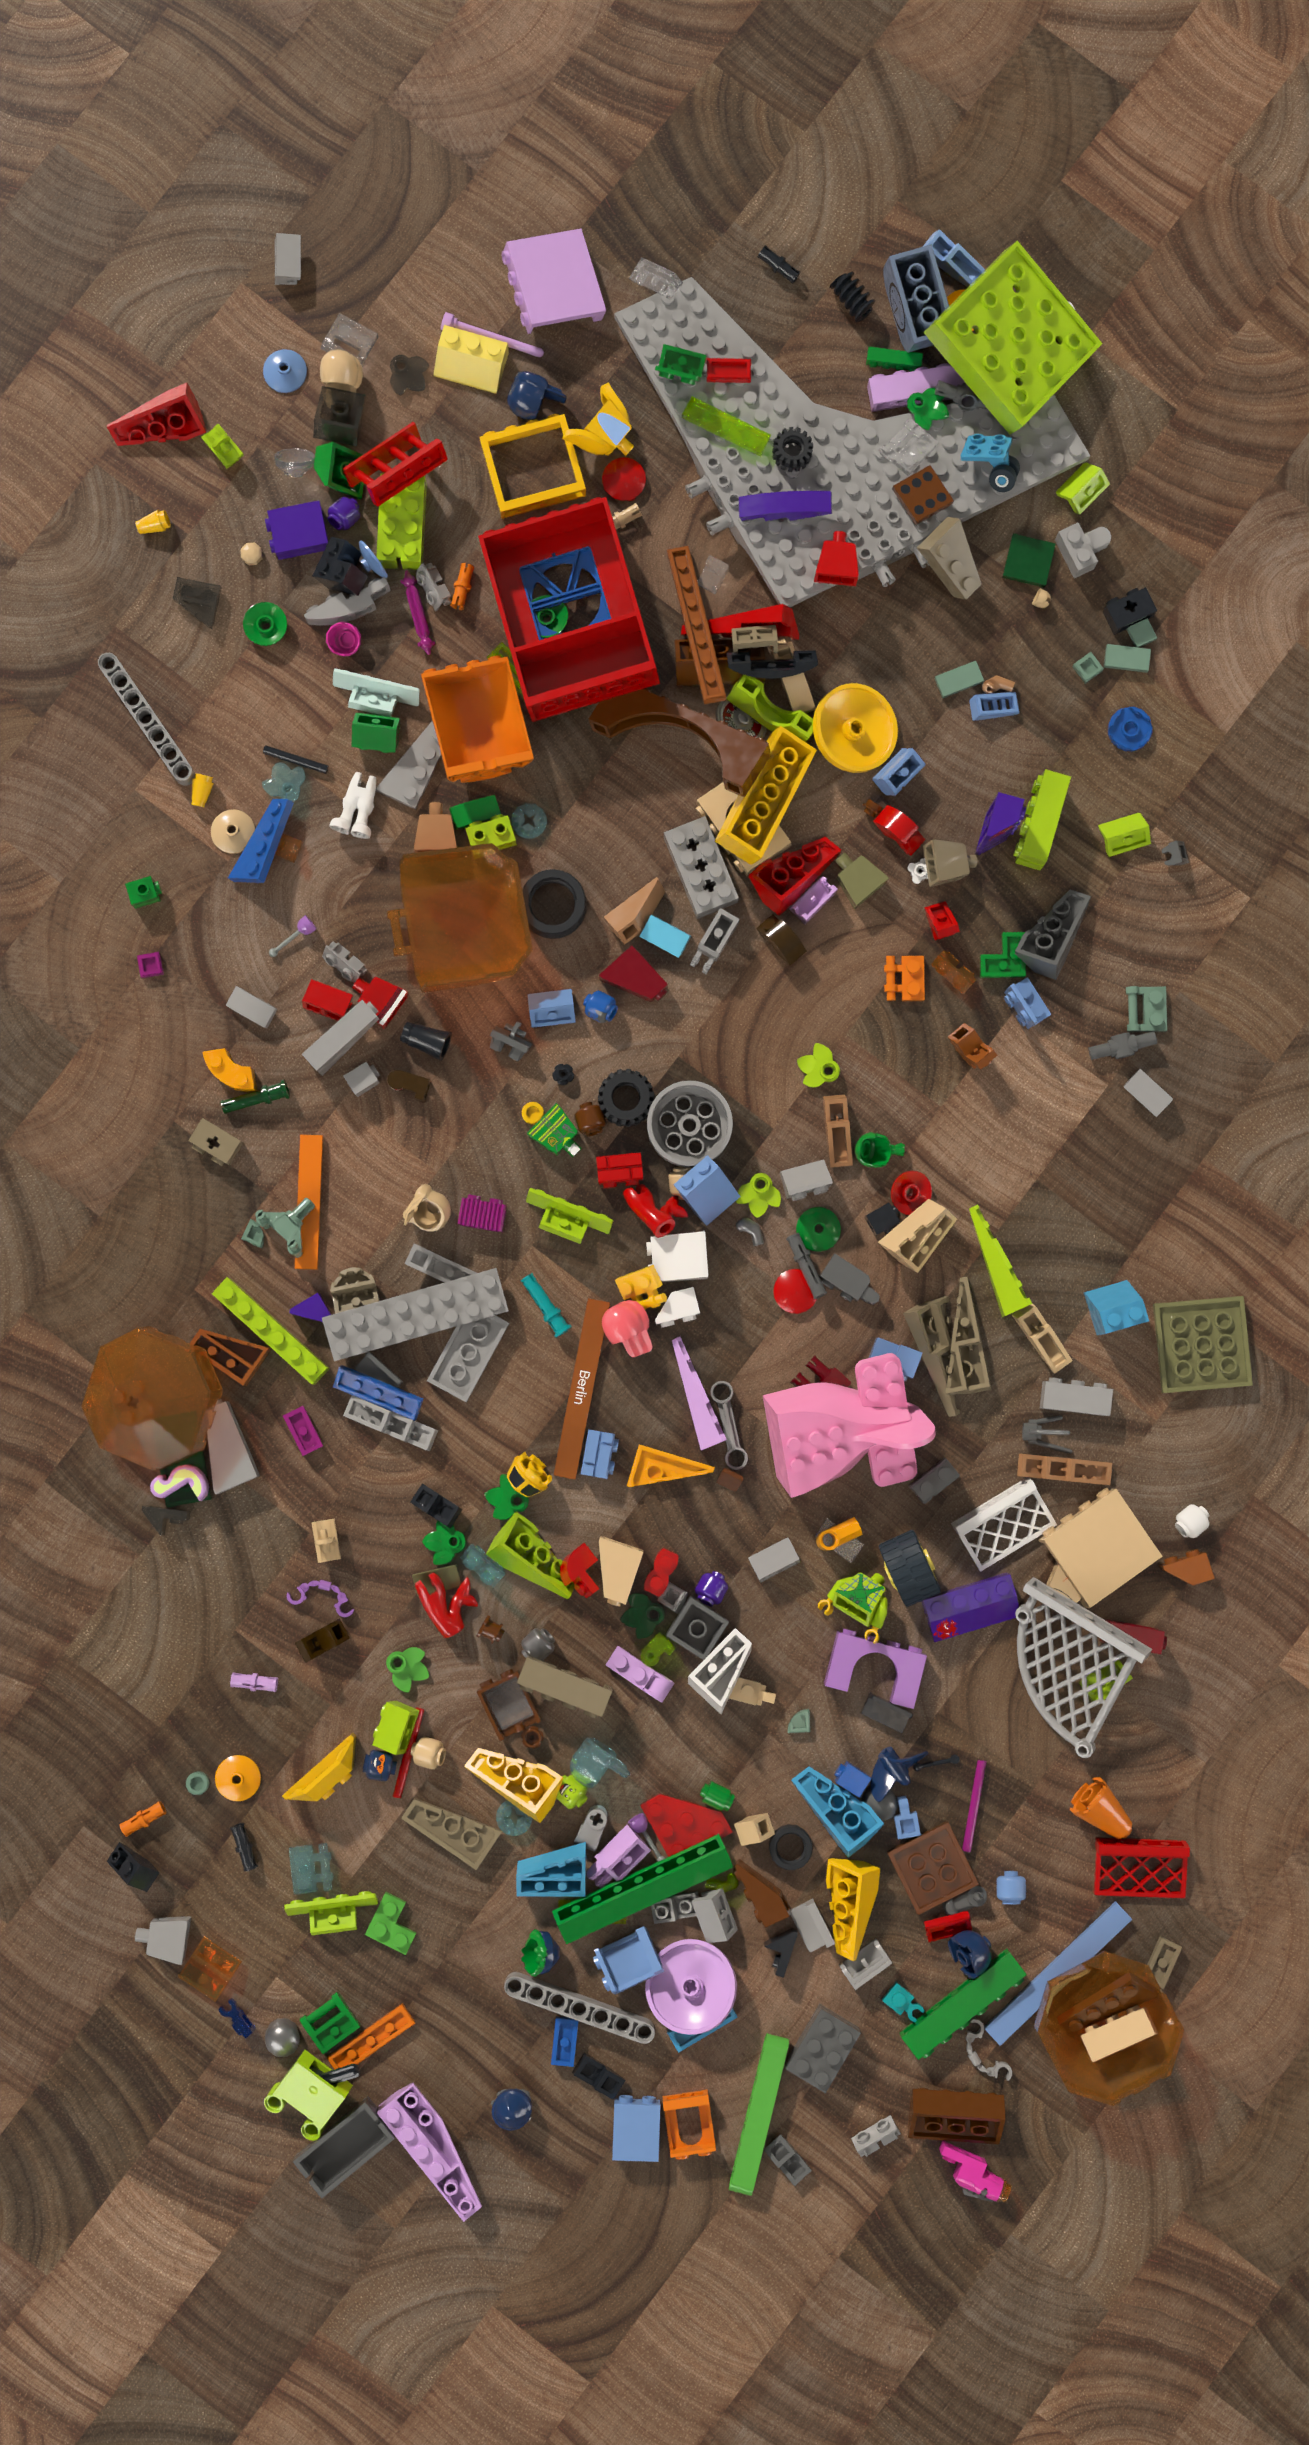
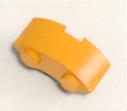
M225 1048L203 1052V1057L209 1070L222 1083L241 1092L257 1091L254 1069L235 1064Z

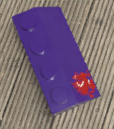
M1000 792L997 793L986 812L975 852L976 855H981L1006 841L1010 834H1014L1025 816L1027 808L1023 806L1025 799Z
M1003 1573L947 1590L921 1601L934 1642L1016 1618L1015 1612L1019 1608L1017 1594L1009 1573Z

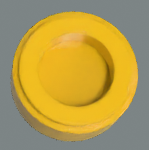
M529 1102L522 1109L523 1120L530 1125H535L544 1116L543 1107L537 1102Z

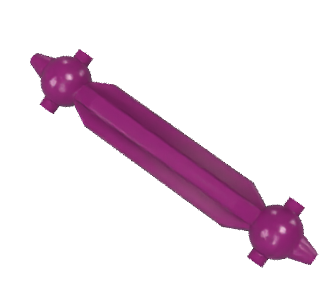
M406 570L405 576L400 582L407 587L406 596L417 635L421 639L418 642V647H421L427 655H430L431 648L435 645V642L429 638L430 631L418 589L415 587V584L418 583L417 579Z

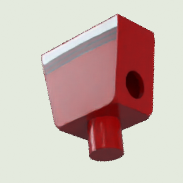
M376 976L370 984L359 977L352 987L361 994L357 1001L358 1003L361 1000L366 1004L370 1001L379 1011L376 1013L379 1018L377 1023L383 1029H386L409 996L406 990Z

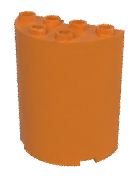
M497 655L488 658L487 661H469L466 663V667L459 668L458 664H451L446 666L445 669H427L421 674L447 779L451 782L459 779L461 783L492 779L511 773L512 767L523 768L534 759L508 657L501 658V656Z

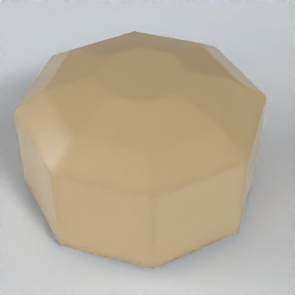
M255 542L246 543L241 548V558L249 566L258 565L263 559L262 549Z

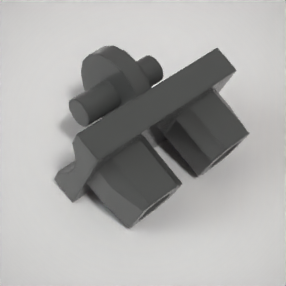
M519 1021L514 1026L506 1023L504 1029L496 1026L490 1034L492 1036L490 1048L501 1052L506 1043L512 1046L508 1056L516 1061H519L530 1050L533 1043L523 1039L527 1032L520 1029L522 1023Z

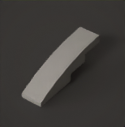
M351 1395L343 1415L427 1451L431 1450L438 1430L353 1395Z

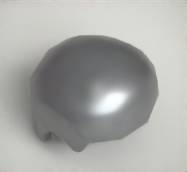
M278 2018L269 2024L265 2033V2044L269 2052L277 2057H287L298 2048L300 2036L295 2022L287 2018Z

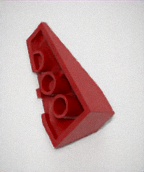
M188 383L160 394L107 425V429L117 446L144 444L148 441H158L160 443L173 439L185 441L207 431L198 401Z
M823 837L803 845L802 849L792 853L788 851L782 857L775 860L769 859L764 861L749 874V878L762 902L780 916L798 900L842 850L827 837Z

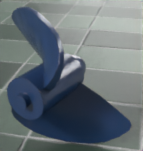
M892 1747L883 1749L878 1755V1760L872 1773L871 1792L877 1802H881L896 1781L904 1786L909 1785L910 1776L908 1768L924 1758L928 1751L908 1758H900Z

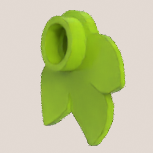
M815 1043L813 1055L797 1059L800 1070L807 1074L803 1084L808 1087H819L824 1082H833L840 1074L839 1065L833 1061L831 1050L820 1043ZM825 1068H831L833 1073L826 1075L824 1072Z
M758 1173L751 1178L750 1183L744 1184L739 1188L738 1194L740 1198L736 1200L737 1204L748 1203L751 1213L756 1218H759L766 1212L768 1205L773 1207L780 1206L781 1195L779 1190L772 1186V1180L767 1174ZM759 1180L765 1182V1187L762 1189L757 1187Z

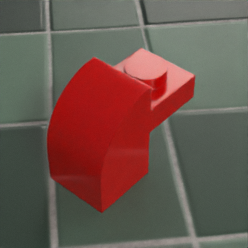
M889 805L873 821L885 836L894 839L903 851L910 856L925 841V838L917 830L919 827L904 813Z
M582 1543L564 1558L560 1567V1576L565 1586L573 1582L575 1590L581 1596L588 1598L599 1590V1587L587 1574L586 1570L597 1562L598 1559L585 1543Z

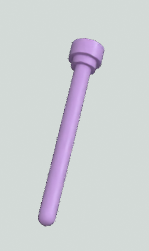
M447 312L444 314L441 330L446 325L507 342L509 348L536 357H542L544 354L541 348L460 322L453 314Z

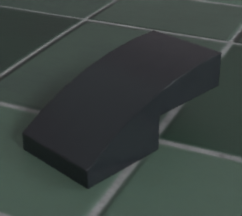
M423 1483L410 1501V1503L450 1529L463 1510Z
M585 2052L572 2072L574 2076L592 2085L594 2090L614 2100L626 2081L615 2071Z

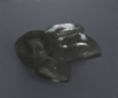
M397 355L392 358L390 369L393 374L390 378V383L396 394L403 395L407 388L416 392L425 390V379L422 372L429 368V364L419 356L408 358L405 355ZM399 364H404L405 368L400 370L397 368V366Z

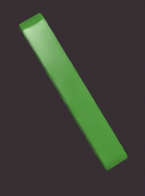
M766 2033L730 2178V2191L752 2196L788 2051L789 2039Z

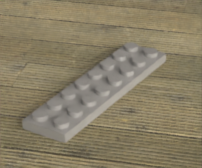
M497 1268L322 1317L333 1359L337 1361L508 1312L509 1310Z

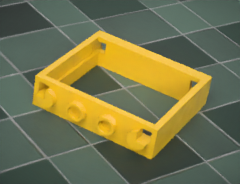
M552 414L547 419L540 421L536 419L526 422V425L518 427L516 425L508 426L500 432L489 431L480 437L481 448L501 519L586 496L585 484L575 449L571 442L564 440L576 483L506 502L503 498L489 447L557 428H561L564 435V431L569 430L565 414Z

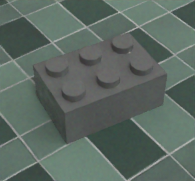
M819 2003L785 2061L786 2070L826 2094L861 2034L859 2027Z

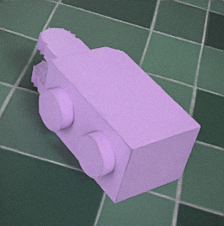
M626 1825L595 1856L597 1861L587 1870V1877L594 1880L595 1885L600 1888L606 1886L613 1878L616 1881L622 1880L651 1850L641 1837Z

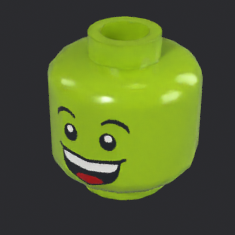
M575 1775L562 1776L563 1781L556 1799L568 1809L576 1806L580 1808L588 1799L586 1796L588 1787Z

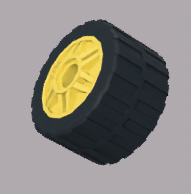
M914 1530L907 1531L879 1544L886 1573L893 1588L898 1591L906 1607L941 1592L933 1572L935 1570L927 1549L923 1550Z

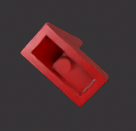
M946 901L924 907L935 940L960 932L959 925Z

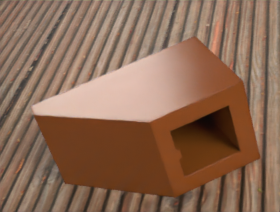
M1198 1549L1186 1552V1556L1179 1559L1177 1556L1164 1559L1165 1563L1159 1565L1160 1569L1190 1585L1215 1579L1206 1552H1199Z

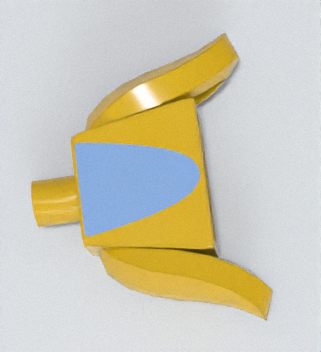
M608 382L602 385L600 389L602 408L584 430H566L562 439L591 454H605L609 456L615 448H618L626 456L634 447L625 438L632 427L625 406Z

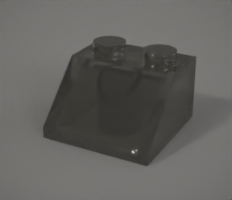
M322 386L314 418L313 438L357 446L366 395Z

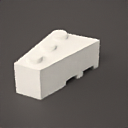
M736 1628L688 1676V1684L720 1714L724 1710L752 1647V1643Z

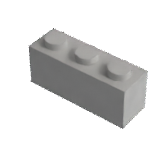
M1050 1377L1049 1382H1042L1041 1409L1110 1416L1113 1389H1107V1384L1094 1383L1093 1387L1085 1386L1084 1381L1071 1380V1384L1062 1383L1063 1379Z

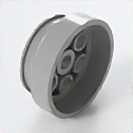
M681 1081L666 1087L652 1102L647 1117V1132L655 1151L666 1161L681 1167H694L707 1155L712 1160L716 1159L726 1148L733 1127L732 1113L725 1098L712 1086L698 1081ZM681 1099H686L689 1101L690 1107L687 1110H681L678 1108L677 1102ZM708 1105L712 1112L708 1116H703L699 1113V1107ZM664 1115H671L674 1118V1123L670 1126H665L661 1119ZM685 1121H693L696 1125L695 1130L691 1132L686 1131L683 1128ZM708 1126H713L717 1130V1135L710 1138L706 1136L704 1130ZM671 1136H676L679 1138L680 1144L674 1148L670 1147L667 1144V1139ZM698 1142L702 1149L699 1153H692L689 1150V1144Z

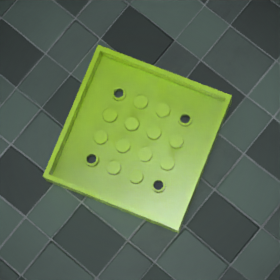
M1018 241L1004 250L923 332L1009 435L1023 427L1103 344Z

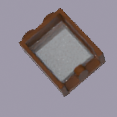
M512 1669L501 1673V1678L494 1682L492 1678L479 1684L481 1688L477 1690V1694L499 1741L542 1720L530 1693L520 1689L521 1685L517 1684L520 1675L519 1670L513 1672Z

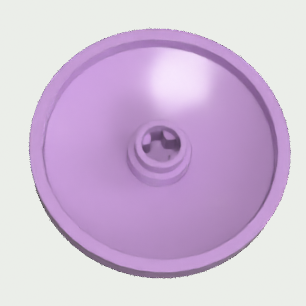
M685 1939L668 1945L658 1953L665 1972L646 1980L645 1984L646 1998L652 2013L665 2027L681 2034H702L716 2028L729 2015L736 1999L737 1980L732 1964L720 1949L705 1941Z

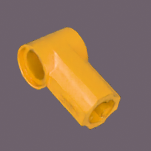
M852 1517L825 1531H821L816 1537V1544L821 1550H833L863 1535L861 1527L855 1517ZM825 1534L831 1535L833 1543L829 1547L823 1543Z

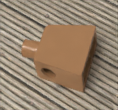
M440 802L429 803V814L419 816L414 844L416 854H458L452 817L450 814H443V804Z

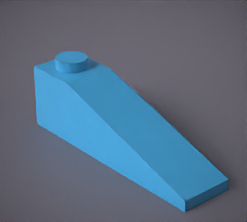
M810 1766L791 1780L848 1858L863 1847L884 1825L868 1804L861 1802L848 1791L838 1787Z

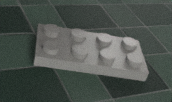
M494 1315L456 1326L427 1381L467 1402L510 1323Z

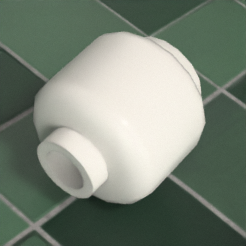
M1191 1504L1176 1515L1175 1526L1182 1536L1196 1538L1209 1527V1513L1204 1507Z

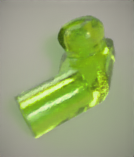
M731 1873L728 1874L727 1881L709 1878L705 1884L706 1889H723L724 1893L735 1890L739 1886L735 1874Z

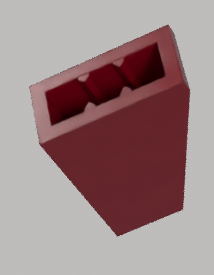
M632 945L599 974V979L602 982L649 1002H653L655 999L659 1001L667 994L668 984Z

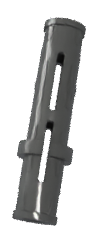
M800 1233L787 1237L786 1240L794 1254L793 1259L795 1262H798L814 1296L813 1298L818 1299L825 1296L827 1291L812 1263L810 1251L805 1248Z

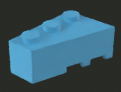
M586 1842L518 1861L516 1874L517 1896L585 1897Z

